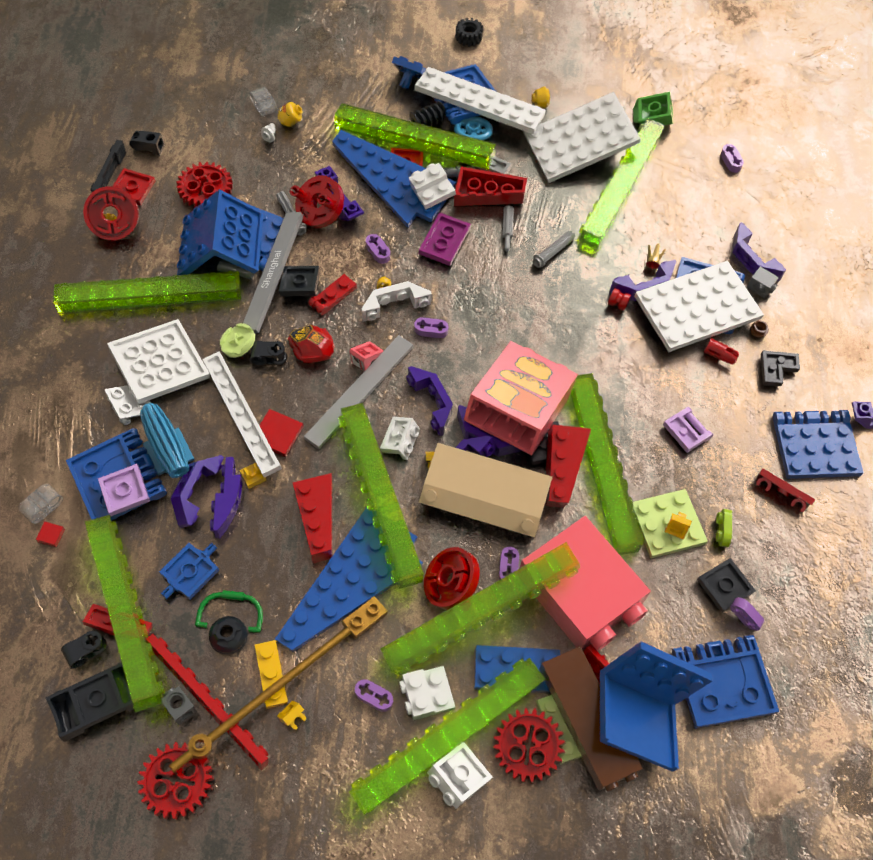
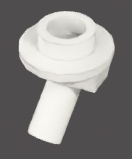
M270 123L261 129V136L265 141H274L275 124Z

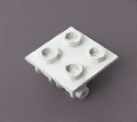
M128 385L104 389L108 401L111 402L112 408L115 410V414L118 415L120 423L124 425L131 423V417L140 416L142 407L145 404L151 403L148 400L138 404Z

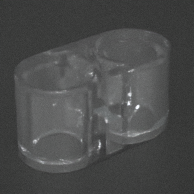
M265 86L249 92L253 105L262 117L278 111L274 98Z
M43 484L23 500L18 509L28 520L36 524L61 504L63 497L51 485Z

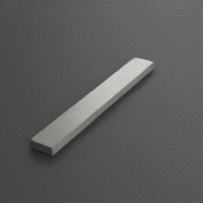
M398 335L304 435V439L317 449H320L412 350L413 344Z

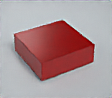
M44 521L36 541L57 548L65 528Z

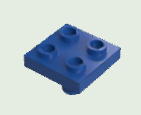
M399 56V58L393 57L392 64L398 71L404 73L399 86L409 89L413 76L420 78L426 68L419 62H408V59L403 56Z

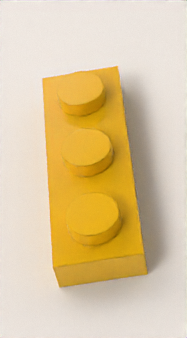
M276 640L255 644L263 691L283 676ZM285 686L265 701L267 709L288 704Z

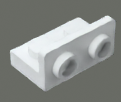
M405 417L392 418L380 447L383 453L400 454L403 460H408L420 430L414 419Z

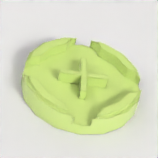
M243 323L236 324L234 328H228L220 340L222 352L228 357L233 358L244 355L253 346L255 333L250 326Z

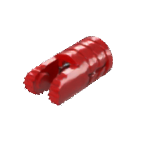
M713 338L710 339L704 350V353L732 365L737 362L739 357L738 351Z

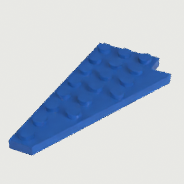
M340 130L333 139L332 143L337 151L406 227L409 228L416 216L432 223L446 200L425 209L409 181V177H411L413 172H421L426 168L343 130ZM448 179L453 188H455L456 182Z
M366 507L276 636V642L291 652L296 651L352 614L372 597L379 596L421 568L423 561L409 554V551L417 541V536Z

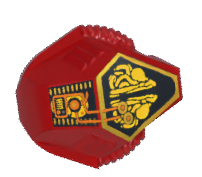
M308 325L293 330L287 339L290 347L294 349L293 354L304 363L326 361L334 353V341L325 328L322 329L317 326Z

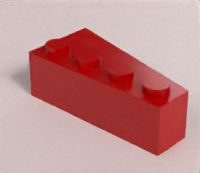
M460 167L455 190L456 195H454V206L523 204L527 178Z
M552 425L548 430L546 475L553 477L544 506L564 508L569 503L591 432L590 428Z
M332 473L292 482L313 564L330 560L333 556Z

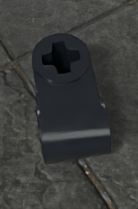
M254 341L250 355L251 363L255 365H282L287 361V354L283 343L279 341Z
M89 631L79 638L66 643L61 648V651L70 669H75L103 653L107 647V642L99 632Z

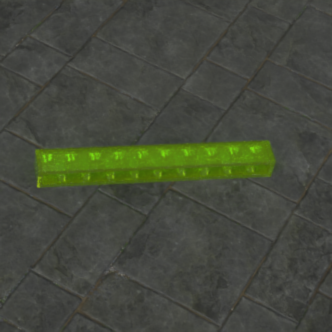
M341 103L334 115L336 129L489 170L495 157L496 144L355 106Z
M648 118L644 124L641 123L637 132L641 143L626 149V156L623 155L621 157L620 166L615 167L612 174L613 178L610 177L608 179L607 188H603L599 196L600 200H596L594 203L593 212L590 211L588 213L586 224L583 223L579 230V233H581L580 241L599 248L660 141L665 125Z
M239 271L54 284L53 303L58 313L242 299Z
M593 373L578 375L571 391V398L579 426L591 429L586 452L613 548L619 555L639 552L644 544V537L638 530V517L633 513V500L627 492L628 483L622 475L623 466L617 458L618 449L612 441L613 432L607 424L608 415L603 410V398L598 393V381L594 380Z
M360 403L341 408V416L338 417L339 425L341 428L344 427L345 443L350 444L349 454L351 460L356 462L355 472L357 477H361V490L363 494H367L368 499H366L368 510L372 511L374 515L372 517L374 528L379 529L378 539L380 545L385 547L386 552L384 556L387 565L391 564L392 571L390 573L393 583L397 582L399 589L422 583L424 573L364 405Z
M110 515L84 521L135 712L162 704L161 695L165 694L162 682L156 681L155 676L159 675L156 661L151 663L150 656L154 654L151 643L146 644L144 639L149 636L146 625H141L139 621L143 619L140 606L135 607L134 602L138 601L135 588L130 589L129 584L133 583L130 571L126 572L124 568L128 566L126 555L120 554V550H123L121 538L116 539L115 534L119 533L116 521L111 522Z
M567 542L561 544L382 647L381 651L391 671L400 675L408 672L411 669V665L416 662L421 664L430 658V654L446 650L449 643L465 639L467 637L466 634L474 630L476 632L486 626V622L491 619L493 621L500 619L504 616L503 612L508 609L515 610L523 605L522 601L538 597L541 594V590L557 586L562 578L573 577L578 573L580 563Z
M530 658L526 661L523 659L517 661L512 666L514 669L507 674L504 671L495 678L497 682L492 686L488 684L477 691L479 695L473 700L471 697L464 700L460 704L462 708L457 712L451 710L442 717L444 721L438 726L433 723L424 730L426 734L418 739L416 736L406 744L408 748L400 753L397 750L388 757L389 762L382 766L379 763L369 771L371 775L363 780L360 777L350 785L352 789L349 790V793L364 816L542 684L545 678Z

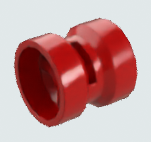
M614 288L607 304L618 306L620 310L624 311L631 295L628 293L623 294L619 289Z

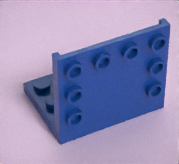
M220 189L208 199H205L202 204L195 207L192 212L186 214L183 218L182 223L184 225L180 236L182 240L179 248L180 256L177 263V276L185 278L214 255L254 274L258 272L264 212Z
M640 641L600 670V742L672 772L678 770L675 705L713 681L712 673Z

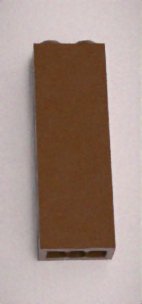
M581 647L543 662L539 670L598 791L606 789L609 792L619 787L618 782L624 779L628 783L638 778L637 773L643 768L636 756L600 742V684Z

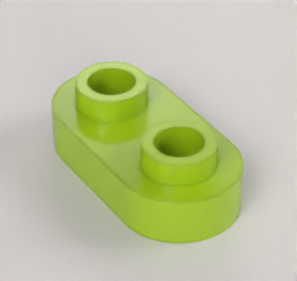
M722 509L721 512L717 513L716 523L719 524L716 542H719V546L729 547L732 539V510Z

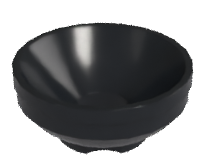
M234 616L219 618L212 624L209 631L210 645L216 652L223 655H232L239 652L245 646L248 639V631L245 624ZM226 626L233 629L232 635L229 637L221 636L222 628Z

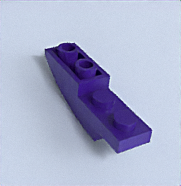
M226 457L225 464H222V476L225 477L224 482H221V493H215V501L211 502V511L214 513V519L210 520V530L214 532L216 538H221L226 532L240 504L243 481L241 475H236L234 457Z

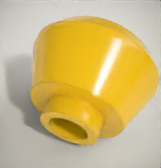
M545 86L535 90L531 95V101L535 106L546 109L549 106L550 93Z

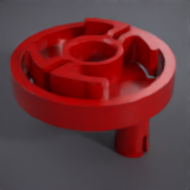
M319 175L307 180L301 188L297 185L291 187L295 191L290 190V194L296 197L295 210L303 214V223L313 228H324L332 224L339 217L344 205V193L341 186L332 178Z
M106 186L96 189L88 196L84 204L83 216L87 227L96 236L105 240H119L127 237L135 230L139 221V209L136 201L128 192L118 187ZM109 206L114 207L118 213L117 218L113 221L108 220L104 215L105 209Z
M450 547L437 554L430 562L424 577V592L429 602L444 610L458 609L461 612H468L471 608L469 599L474 594L480 577L479 564L476 558L459 547ZM453 572L452 579L447 583L449 575Z

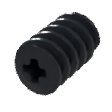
M438 101L436 104L433 103L430 106H425V108L414 110L413 113L410 112L409 116L416 130L421 131V127L423 129H426L427 125L432 127V122L434 125L438 124V120L442 123L444 121L443 117L446 116V110L444 105Z

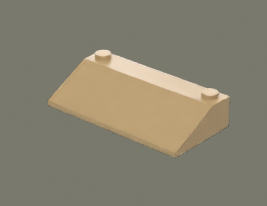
M437 443L419 503L535 537L553 476Z

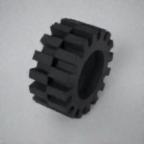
M465 18V20L461 19V22L458 21L455 32L456 41L459 44L463 43V46L468 44V47L471 44L473 46L480 44L483 38L482 23L478 22L477 19L474 21L473 18L471 20Z

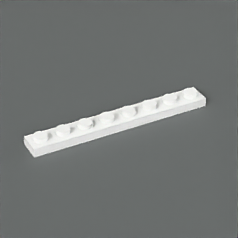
M220 351L202 359L263 477L265 478L281 470L280 463Z

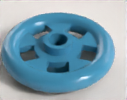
M475 116L455 124L454 131L462 140L481 142L492 135L493 127L486 119Z

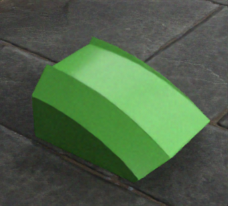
M665 92L638 98L633 107V122L653 126L674 124L671 93Z

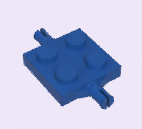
M188 543L159 571L160 575L169 583L160 594L167 599L174 591H177L191 600L219 571V568L209 558L218 548L213 543H210L202 551Z

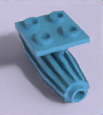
M145 404L142 410H140V416L148 441L142 444L155 466L154 469L158 472L157 475L159 476L167 472L171 478L182 477L189 471L188 462L195 459L179 427L174 429L171 421L157 404Z

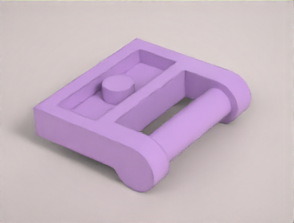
M686 407L663 423V426L687 453L713 437L712 432L706 430L692 414L693 411L689 407ZM684 418H687V420H688V421L695 427V429L701 434L700 436L698 435V433L691 427V425H690Z

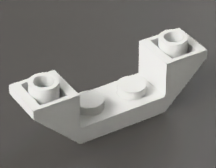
M408 281L375 289L362 307V320L364 322L380 318V305H386L389 302L404 300L409 297L414 308L426 307L431 304L432 293Z

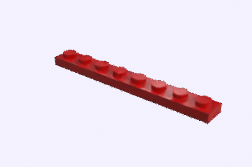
M152 634L146 639L148 648L219 725L233 715L232 713L228 715L223 710L225 707L218 698L213 699L209 695L210 690L203 682L200 684L197 682L195 673L189 667L185 669L181 664V658L175 652L171 653L167 649L168 645L163 638H157ZM238 722L226 733L262 771L268 765L267 756L269 754L263 746H257L252 741L254 738L247 729L242 730L238 726Z

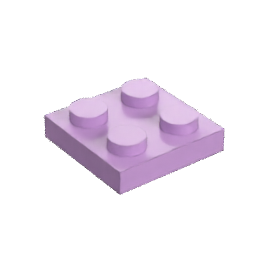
M137 464L98 478L110 516L150 501L140 468Z

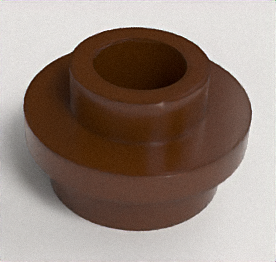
M761 320L756 321L751 325L750 331L755 337L763 338L769 332L768 324Z

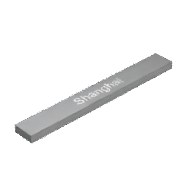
M286 212L243 324L250 326L254 333L260 332L304 217L301 212Z

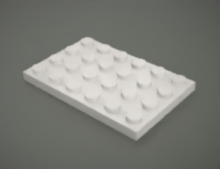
M614 92L540 124L534 134L524 131V135L548 183L641 143L638 133Z
M728 261L638 291L634 296L668 352L760 320L764 316Z

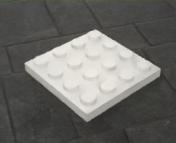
M178 319L107 343L108 349L138 404L210 378V373Z

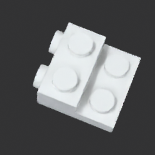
M440 163L429 164L425 170L421 172L415 171L409 177L410 185L425 209L456 195L455 189L447 179V174Z
M444 666L426 671L421 669L402 674V681H399L402 694L406 693L408 701L405 702L407 714H412L413 721L455 709Z
M464 742L435 763L427 772L430 784L435 788L439 787L443 792L445 803L449 806L453 805L455 809L492 779L490 773Z

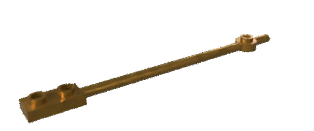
M375 596L342 621V625L345 627L343 630L208 735L197 734L193 736L188 744L189 750L169 765L170 769L175 773L192 758H206L211 753L212 743L350 634L357 639L387 615L388 611ZM198 742L204 743L202 748H196Z

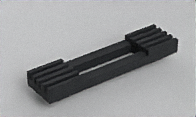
M116 139L114 145H112L95 183L93 182L90 188L91 193L96 189L106 187L117 165L121 164L126 154L122 140Z

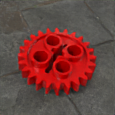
M206 161L205 165L199 162V166L192 164L193 168L186 167L187 172L181 171L182 176H178L179 181H176L179 197L183 199L184 203L188 202V206L194 204V207H198L205 199H208L219 189L230 195L233 189L230 172H227L226 168L222 169L221 165L215 167V162L209 165L208 161Z
M527 708L524 709V714L522 715L517 709L516 717L508 714L510 721L502 720L504 728L497 727V731L501 735L494 736V740L498 741L499 744L494 745L493 748L500 750L495 757L496 759H503L499 764L500 767L507 765L505 773L509 774L513 771V779L521 775L522 782H525L526 778L530 777L531 782L534 783L535 776H538L543 781L542 774L544 773L551 777L549 769L552 768L557 771L558 768L555 762H563L558 755L565 754V750L560 748V746L565 744V741L559 740V737L564 735L563 731L556 732L559 724H551L553 721L552 716L545 719V711L537 715L536 708L533 709L532 714H529ZM534 725L532 743L535 747L530 748L528 765H525L527 748L524 743L529 742L530 727ZM519 726L526 728V734L523 737L515 736V729ZM543 730L546 731L548 738L545 741H538L536 739L537 733ZM516 748L522 750V757L518 760L511 758V752ZM542 753L544 761L541 764L533 763L532 758L534 754Z
M175 742L173 749L168 744H165L164 752L157 748L158 755L155 757L150 754L151 762H143L147 769L146 771L139 772L144 779L137 781V784L144 786V788L140 789L138 793L146 795L141 801L143 804L149 803L147 806L149 811L156 808L154 815L158 817L163 811L164 819L167 820L171 813L173 819L177 820L178 813H181L186 818L187 810L194 814V806L196 804L200 807L203 806L200 799L209 798L205 790H212L213 787L207 784V782L214 780V777L207 775V773L213 769L211 766H205L209 762V759L206 757L204 759L192 758L175 773L172 770L163 772V766L167 762H174L188 751V744L185 742L181 748ZM190 766H194V774L185 776V770ZM161 775L170 779H176L178 776L182 781L195 782V785L190 786L182 782H175L174 785L170 780L156 779V776ZM160 785L167 786L166 792L163 795H156V790ZM183 789H188V797L184 800H179V792Z

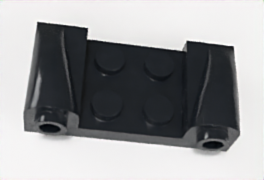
M131 658L45 697L54 716L59 738L63 742L85 733L86 728L126 709L131 711L150 702L136 665Z

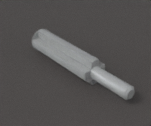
M511 206L504 208L503 215L505 251L510 250V237H513L514 208Z

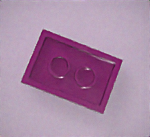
M439 212L419 248V254L451 266L471 228V224Z

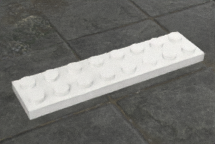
M430 67L425 70L415 84V91L531 134L535 133L546 112L545 109L528 104Z

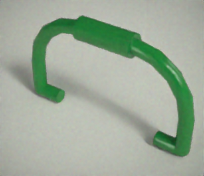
M223 590V592L207 596L200 603L196 615V627L207 628L208 623L201 622L203 609L210 600L222 597V599L242 601L245 599L252 602L257 609L258 619L256 627H248V632L259 633L261 631L263 609L259 601L253 596L246 595L244 592Z

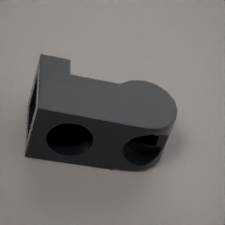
M135 131L129 142L131 148L136 151H151L154 155L158 156L161 155L165 147L161 133Z

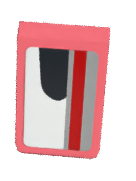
M370 341L351 348L349 351L352 363L363 371L383 352L382 349Z

